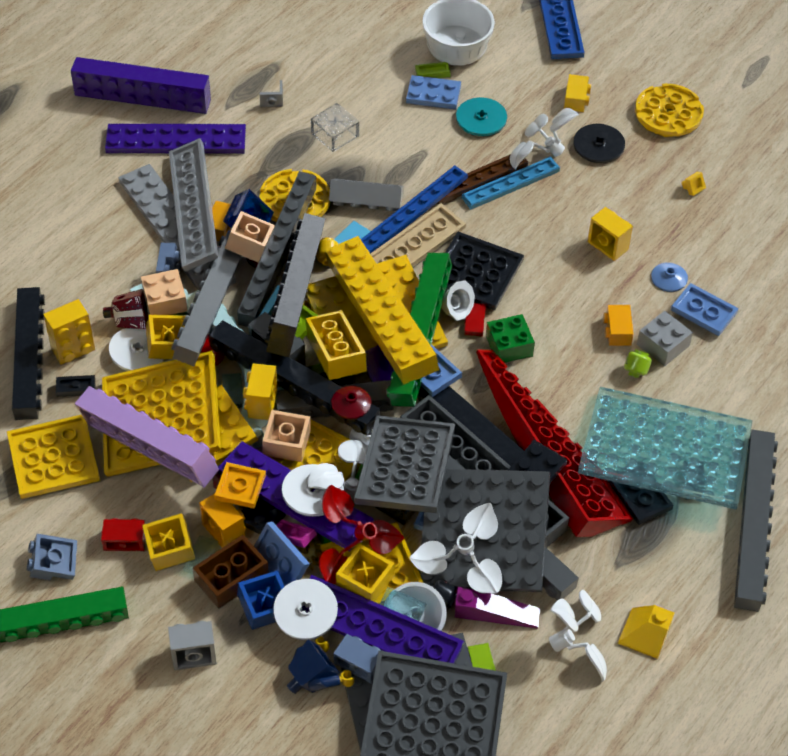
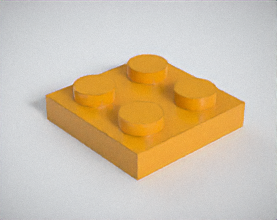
M226 462L214 494L215 500L254 509L266 477V471Z

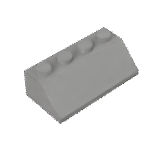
M331 179L329 201H333V205L344 206V203H351V207H361V204L368 205L369 209H379V206L386 207L388 211H396L397 208H401L404 186Z

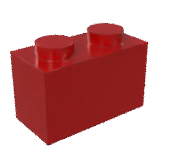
M118 518L104 519L101 537L103 551L144 552L146 538L142 525L145 524V520L137 518L131 520Z

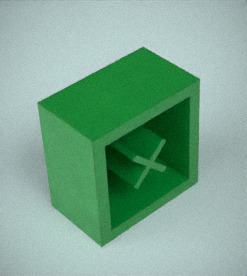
M523 314L487 322V341L491 350L504 363L533 357L535 341Z

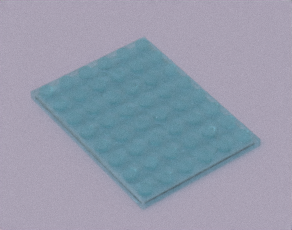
M600 387L578 474L737 510L753 420Z

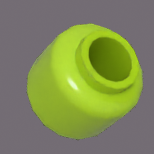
M637 349L628 353L624 368L629 371L628 375L639 378L640 375L645 376L648 374L652 359L648 357L649 353Z

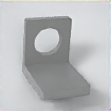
M280 80V92L259 93L260 107L283 106L282 80Z

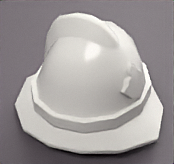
M464 280L456 282L446 291L441 306L446 315L452 316L456 321L467 317L474 306L475 295L472 286Z

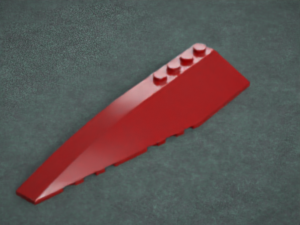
M478 349L476 354L489 387L519 447L525 451L535 439L567 459L565 467L550 483L549 495L554 504L569 517L568 525L576 538L592 537L631 522L633 518L592 457L583 454L581 451L583 448L580 444L572 442L568 437L570 435L569 432L557 425V419L538 399L534 400L530 396L532 392L527 387L523 388L518 383L519 378L506 370L508 366L493 350Z

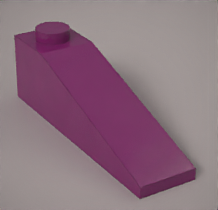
M458 587L454 618L538 629L540 608L498 595L479 593L470 588Z

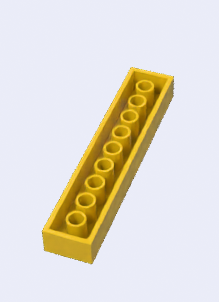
M356 236L325 249L328 266L402 383L406 384L438 371L439 366L436 353L360 237Z

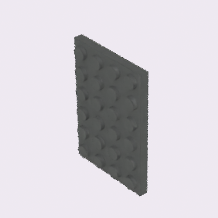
M376 415L354 503L358 505L437 513L455 424Z

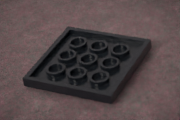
M458 231L445 252L449 253L452 263L446 291L456 282L466 280L473 288L475 295L474 303L485 304L487 308L496 311L520 268L524 255Z

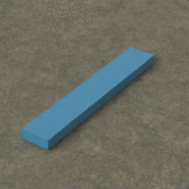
M550 156L462 194V200L472 210L560 172V167Z

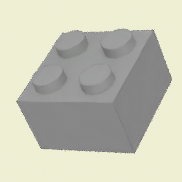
M663 311L639 330L637 345L662 365L666 366L690 346L693 332L666 311Z
M198 621L187 625L176 624L168 627L174 670L217 664L211 621Z

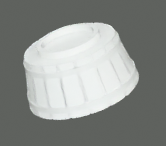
M439 0L430 5L423 15V30L426 35L428 49L437 60L447 62L449 65L461 66L479 60L486 52L495 21L492 12L484 4L476 0Z

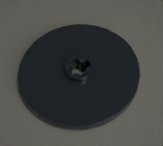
M589 124L576 132L573 145L575 151L585 160L594 163H608L618 159L623 154L625 139L612 126Z

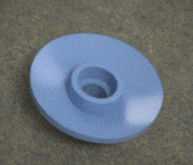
M661 263L652 270L651 279L657 288L667 292H675L686 286L688 275L677 264Z

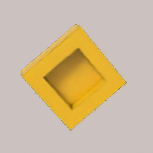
M698 171L681 182L683 188L688 190L689 195L692 196L706 188L703 174Z

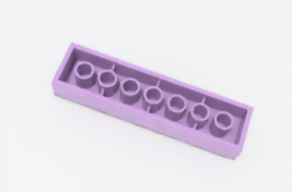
M89 386L75 402V406L89 426L204 488L219 470L215 463L216 459L210 454V449L206 444L195 442L192 437L187 434H180L172 426L166 427L160 420L151 419L145 412L136 411L128 403L122 404L119 399L114 396H107L99 388L96 390Z

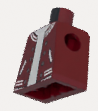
M143 289L117 295L111 302L112 307H103L104 318H114L116 327L146 329L148 311Z

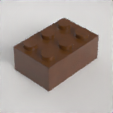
M244 535L233 540L192 568L194 581L218 609L237 597L239 582L269 573L267 560Z

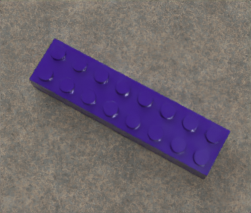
M76 57L71 68L75 96L207 114L211 102L209 75Z

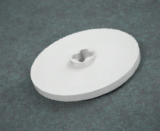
M122 329L112 337L109 343L110 358L118 367L126 371L159 364L164 361V359L148 358L146 329Z
M316 464L302 465L293 469L287 474L282 484V496L285 503L293 511L305 516L324 515L322 511V498L325 490L314 488L316 490L311 492L312 488H308V479L311 471L317 466Z
M299 579L287 584L275 599L274 617L276 623L285 634L295 639L311 640L318 638L330 630L337 618L338 607L334 593L328 586L314 579ZM302 606L310 607L309 612L302 611Z

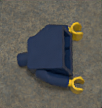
M323 637L316 638L315 643L308 639L303 646L296 649L293 660L288 665L289 671L294 676L287 684L288 689L292 693L296 694L301 688L314 693L322 689L338 686L341 682L345 687L354 685V678L349 670H344L341 676H338L340 672L325 653L329 650V643L324 641Z

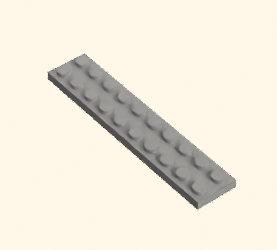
M200 138L169 151L181 264L185 272L219 258L204 145Z
M148 164L118 177L119 183L162 242L176 243V251L180 252L174 196L152 166ZM210 262L185 272L197 289H199L201 281H205L203 278L206 270L210 269L208 268ZM234 276L230 285L236 283V279Z

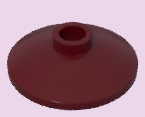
M357 386L343 387L336 391L332 397L334 412L345 419L360 418L367 414L371 407L370 395L364 389Z

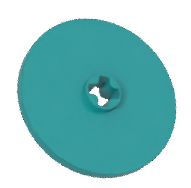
M477 97L463 102L458 107L456 121L460 128L469 134L490 136L498 133L505 127L507 112L499 102L489 98Z

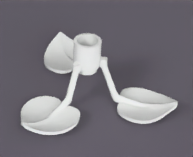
M570 108L560 111L553 118V124L550 126V131L554 137H548L541 129L547 124L548 116L540 114L526 128L525 135L529 138L539 131L546 138L544 142L545 147L532 141L520 143L510 155L512 167L516 170L519 163L532 151L533 146L545 150L547 153L551 152L555 157L561 155L565 147L560 143L561 140L558 138L556 131L579 114Z
M359 440L343 442L338 448V455L343 461L353 463L351 478L344 482L343 473L338 472L336 466L323 463L317 465L311 471L308 479V488L326 490L329 485L339 489L343 486L344 491L354 501L359 483L358 479L355 478L357 463L364 464L368 446Z
M492 504L480 505L467 514L463 521V530L467 534H462L457 538V545H454L447 555H445L446 549L443 544L438 541H428L422 544L410 556L413 565L426 574L437 575L447 569L446 559L450 558L458 550L463 555H470L476 566L468 571L467 581L469 586L479 593L497 594L502 585V574L499 566L491 559H484L479 564L473 552V539L476 536L481 540H487L497 532L498 521Z
M581 590L579 592V599L587 614L576 622L574 612L567 601L564 599L557 600L550 611L556 614L566 627L550 636L549 641L556 652L566 647L568 650L585 647L589 659L597 669L603 682L606 678L607 666L598 648L594 644L589 645L587 642L573 644L575 637L572 632L578 631V626L590 616L596 623L601 620V612L598 606L585 590Z

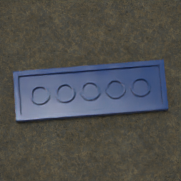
M539 0L551 59L584 58L585 52L573 0Z

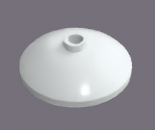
M409 582L397 587L389 595L384 605L410 618H413L415 613H420V618L417 621L442 631L446 622L447 611L442 596L432 586L422 582Z

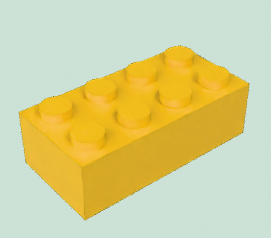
M342 310L306 318L307 338L329 380L367 371L366 352Z

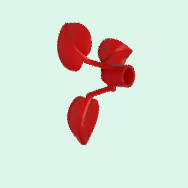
M329 485L322 498L324 516L332 523H337L342 519L346 523L357 526L354 532L357 538L356 541L341 550L340 553L334 548L327 549L319 558V569L323 579L335 584L336 573L348 559L343 554L362 541L369 540V545L374 552L387 554L404 540V536L393 525L384 520H375L372 523L362 524L361 521L347 519L346 517L353 512L354 504L352 498L344 490Z

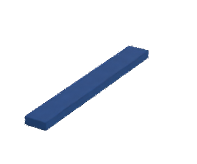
M454 165L361 239L369 253L371 254L439 202L468 178V174Z

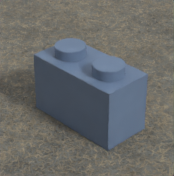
M346 634L333 653L334 664L349 670L352 674L371 683L374 679L378 650H381L376 646L364 643L357 636L352 637Z

